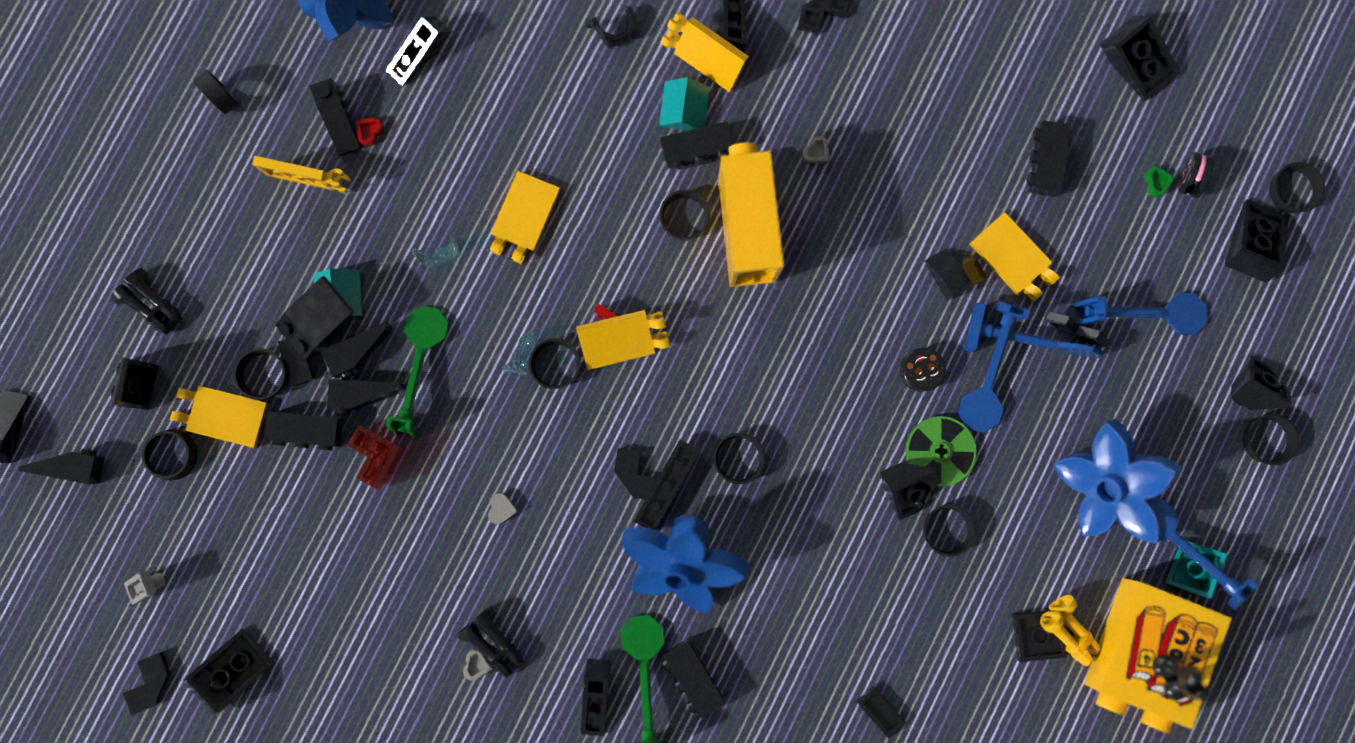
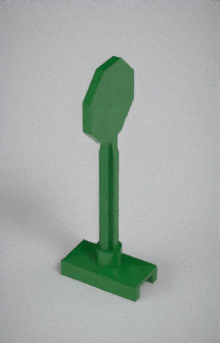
M422 306L407 316L404 332L414 347H416V352L402 410L399 411L398 418L388 416L386 427L396 436H399L400 432H408L413 439H418L420 430L412 422L414 414L412 410L426 350L432 349L446 339L449 323L437 308Z
M650 615L633 616L621 630V644L627 653L635 660H639L644 731H641V743H662V741L656 740V730H653L649 660L664 645L663 627Z

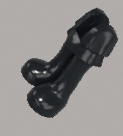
M138 268L124 279V283L127 285L121 284L114 290L111 300L117 305L126 304L146 319L147 324L152 325L154 330L167 335L172 331V328L162 318L167 315L174 322L179 323L182 320V316L176 306H172L170 301H166L146 283L149 277L148 273L143 268ZM130 288L137 291L155 308L150 309L133 294Z
M489 606L474 621H471L461 629L456 636L461 641L473 644L490 662L489 665L493 666L497 673L507 678L512 674V671L502 658L507 655L518 668L524 664V660L520 651L516 650L514 643H510L493 622L495 611ZM477 626L496 644V646L500 649L498 652H496L482 637V635L478 631Z
M1166 654L1160 655L1154 660L1152 667L1156 675L1163 678L1172 677L1165 683L1163 688L1168 698L1182 700L1188 696L1190 699L1202 701L1210 697L1211 689L1209 686L1203 685L1204 675L1195 666L1186 667L1178 658Z

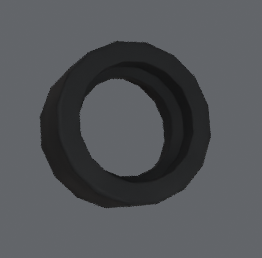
M205 70L193 81L204 96L224 115L239 104L233 94L209 70Z

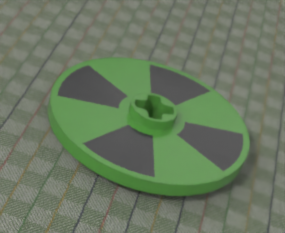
M944 416L928 418L920 422L911 431L907 439L905 451L908 464L933 468L938 486H950L960 482L970 473L976 460L974 438L966 426L953 418ZM940 445L947 451L946 454L942 455V458H940L939 454L935 453V449H938Z

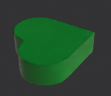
M1152 167L1145 173V181L1148 183L1147 192L1150 196L1156 198L1164 195L1175 180L1174 176L1160 167Z

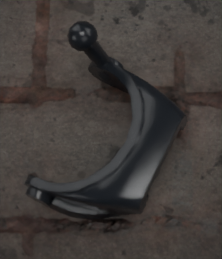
M625 6L627 23L624 30L618 35L604 31L596 17L592 18L591 21L588 20L586 27H594L601 40L610 49L634 39L636 16L631 6Z

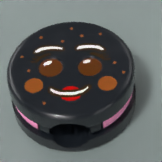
M1198 152L1191 154L1179 181L1178 192L1180 194L1191 195L1194 198H1199L1202 195L1213 171L1214 157L1201 155Z
M918 348L911 351L903 358L900 365V376L903 383L911 390L917 392H926L938 387L946 374V365L942 356L930 348Z

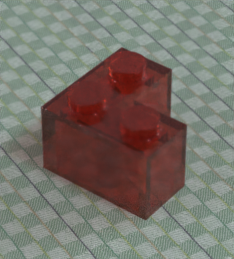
M358 425L347 444L348 447L367 456L356 478L375 489H384L406 449L404 446L364 425Z

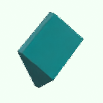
M689 77L665 81L659 127L687 131L705 127L710 87Z
M329 268L313 274L314 283L322 276L329 280L353 309L354 313L351 317H363L360 270Z
M1189 542L1221 571L1224 570L1229 557L1228 554ZM1178 548L1165 583L1197 597L1213 600L1219 582Z

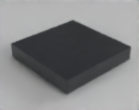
M1050 610L1012 614L1018 662L1067 657L1066 645L1055 634L1045 631L1040 624L1042 615L1046 612H1051Z

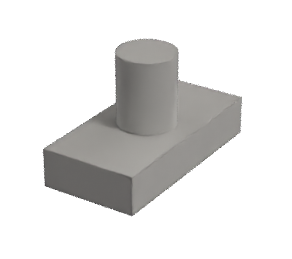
M146 570L126 581L124 585L132 605L142 602L156 593V589L165 586L164 576L161 573L150 576L149 571Z

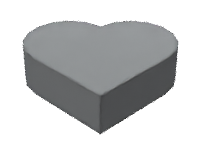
M818 135L812 138L810 145L806 146L802 152L804 162L808 164L829 163L828 142L825 137Z
M498 493L490 500L492 508L489 510L488 518L494 524H501L518 511L505 494Z
M474 648L466 655L467 664L463 669V674L468 680H476L494 667L489 665L490 662L477 648Z

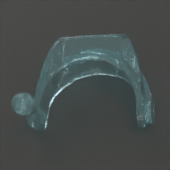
M450 236L449 244L439 249L430 251L419 250L417 247L412 249L413 256L417 257L424 266L431 269L454 263L461 255L457 248L456 238Z
M529 331V333H525L520 337L514 355L513 367H510L508 364L503 365L502 369L504 372L510 371L524 376L529 373V357L536 346L539 333ZM526 343V346H525L524 351H523V354H522L521 364H520L521 352H522V349H523L524 344Z

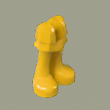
M1064 595L1049 605L1051 612H1046L1042 615L1040 624L1045 631L1055 634L1067 646L1065 650L1076 661L1084 666H1088L1093 661L1090 653L1098 654L1100 651L1099 645L1091 632L1087 631L1073 616L1072 612L1077 608L1076 600L1072 595ZM1064 624L1072 631L1073 637L1065 629Z

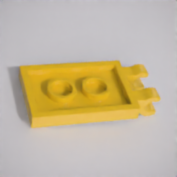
M677 12L674 19L671 18L667 25L669 31L667 36L663 35L661 44L665 47L676 48L674 54L730 92L734 88L749 56L695 18L691 17L687 20L681 13Z
M254 156L252 163L253 166L267 176L333 191L338 190L341 193H348V190L342 187L340 183L344 180L351 181V178L338 168L326 173L322 170Z
M517 171L491 231V235L496 237L490 247L492 253L501 256L506 241L517 245L511 259L522 264L527 250L535 251L560 193V188Z
M1005 212L969 244L1016 295L1023 291L1032 302L1043 294L1037 286L1031 283L1038 275L1048 286L1053 285L1060 279L1057 273L1048 268L1052 261Z
M645 310L576 326L587 370L655 354L654 348H669L670 342L667 331L651 335L649 329H662L666 327L663 313L656 312L646 316Z
M198 386L197 392L178 389L176 397L191 400L194 403L190 414L172 411L170 420L186 423V431L257 448L269 403L203 386Z

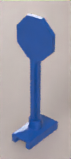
M1177 293L1166 305V308L1108 307L1106 296H1096L1074 303V307H1081V320L1075 321L1079 326L1105 321L1107 317L1165 318L1167 323L1179 335H1196L1207 323V306L1195 293Z
M998 300L995 310L1003 313L1000 322L1002 326L983 387L977 388L963 396L958 409V414L967 429L981 433L995 427L1000 422L1004 408L996 394L992 391L1011 329L1015 326L1017 318L1028 319L1030 312L1028 309L1016 305L1014 307Z
M976 303L973 306L964 351L973 353L977 349L980 336L998 338L1001 328L993 327V324L983 322L986 304ZM1011 331L1008 339L1048 349L1056 348L1067 354L1081 357L1100 358L1103 356V351L1091 346L1076 343H1058L1049 338Z
M1156 499L1164 512L1166 520V535L1162 541L1169 539L1224 586L1223 589L1232 596L1227 606L1235 612L1244 599L1252 595L1258 584L1250 578L1241 585L1234 578L1228 577L1176 532V510L1163 499Z

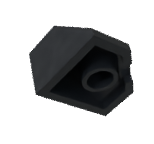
M944 249L924 260L946 300L987 279L977 259L971 256Z
M1250 355L1231 385V399L1236 404L1244 406L1249 410L1288 408L1291 405V391L1285 384L1279 385L1274 377L1276 373L1269 365Z
M899 463L880 472L883 487L899 521L920 512L925 506L924 500L928 494H933L938 488L933 468Z

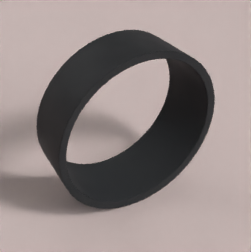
M1295 162L1283 167L1272 178L1269 185V195L1273 204L1287 213L1310 211L1320 204L1325 194V182L1320 172L1310 164ZM1297 171L1306 176L1310 181L1312 197L1304 208L1300 210L1290 208L1280 199L1277 192V180L1282 172Z
M687 189L677 190L669 194L662 202L659 212L660 222L664 230L672 237L679 240H691L699 236L707 228L710 221V208L707 201L699 193ZM691 198L702 206L705 212V223L698 234L691 237H679L667 229L664 214L668 205L674 200Z
M550 338L543 340L534 347L530 354V374L542 387L548 389L566 387L573 382L579 372L580 359L578 352L572 344L563 339ZM554 344L563 345L570 349L577 363L576 372L572 379L559 386H552L543 382L538 377L535 369V361L539 352L545 347Z
M257 348L247 351L238 359L234 367L233 377L237 389L251 399L261 400L273 397L281 392L287 382V373L283 360L267 349ZM259 355L276 357L282 367L281 383L268 396L254 394L247 388L244 381V370L247 364Z
M1266 414L1254 419L1246 426L1243 433V446L1247 454L1260 463L1274 466L1282 465L1290 461L1297 453L1299 434L1295 425L1288 418L1279 414ZM1262 419L1278 423L1286 434L1287 443L1284 452L1278 458L1271 461L1260 459L1254 453L1250 443L1252 428Z
M174 429L152 435L146 441L142 450V461L147 471L158 478L169 481L179 480L187 476L193 470L198 456L194 440L187 433ZM162 434L177 436L186 447L187 455L183 467L175 474L169 476L157 474L149 461L150 447L154 440Z
M746 433L727 435L718 443L714 451V466L718 474L724 480L733 484H746L755 480L765 465V453L762 445L755 437ZM733 438L749 440L755 445L759 453V465L756 471L750 477L741 480L729 478L721 471L718 465V453L721 446Z
M947 504L937 507L928 514L924 521L923 534L933 551L942 556L954 557L965 553L972 546L976 536V526L972 516L965 509L957 505ZM940 509H952L964 518L967 524V536L960 547L951 551H942L931 545L927 538L926 527L929 518L934 512Z

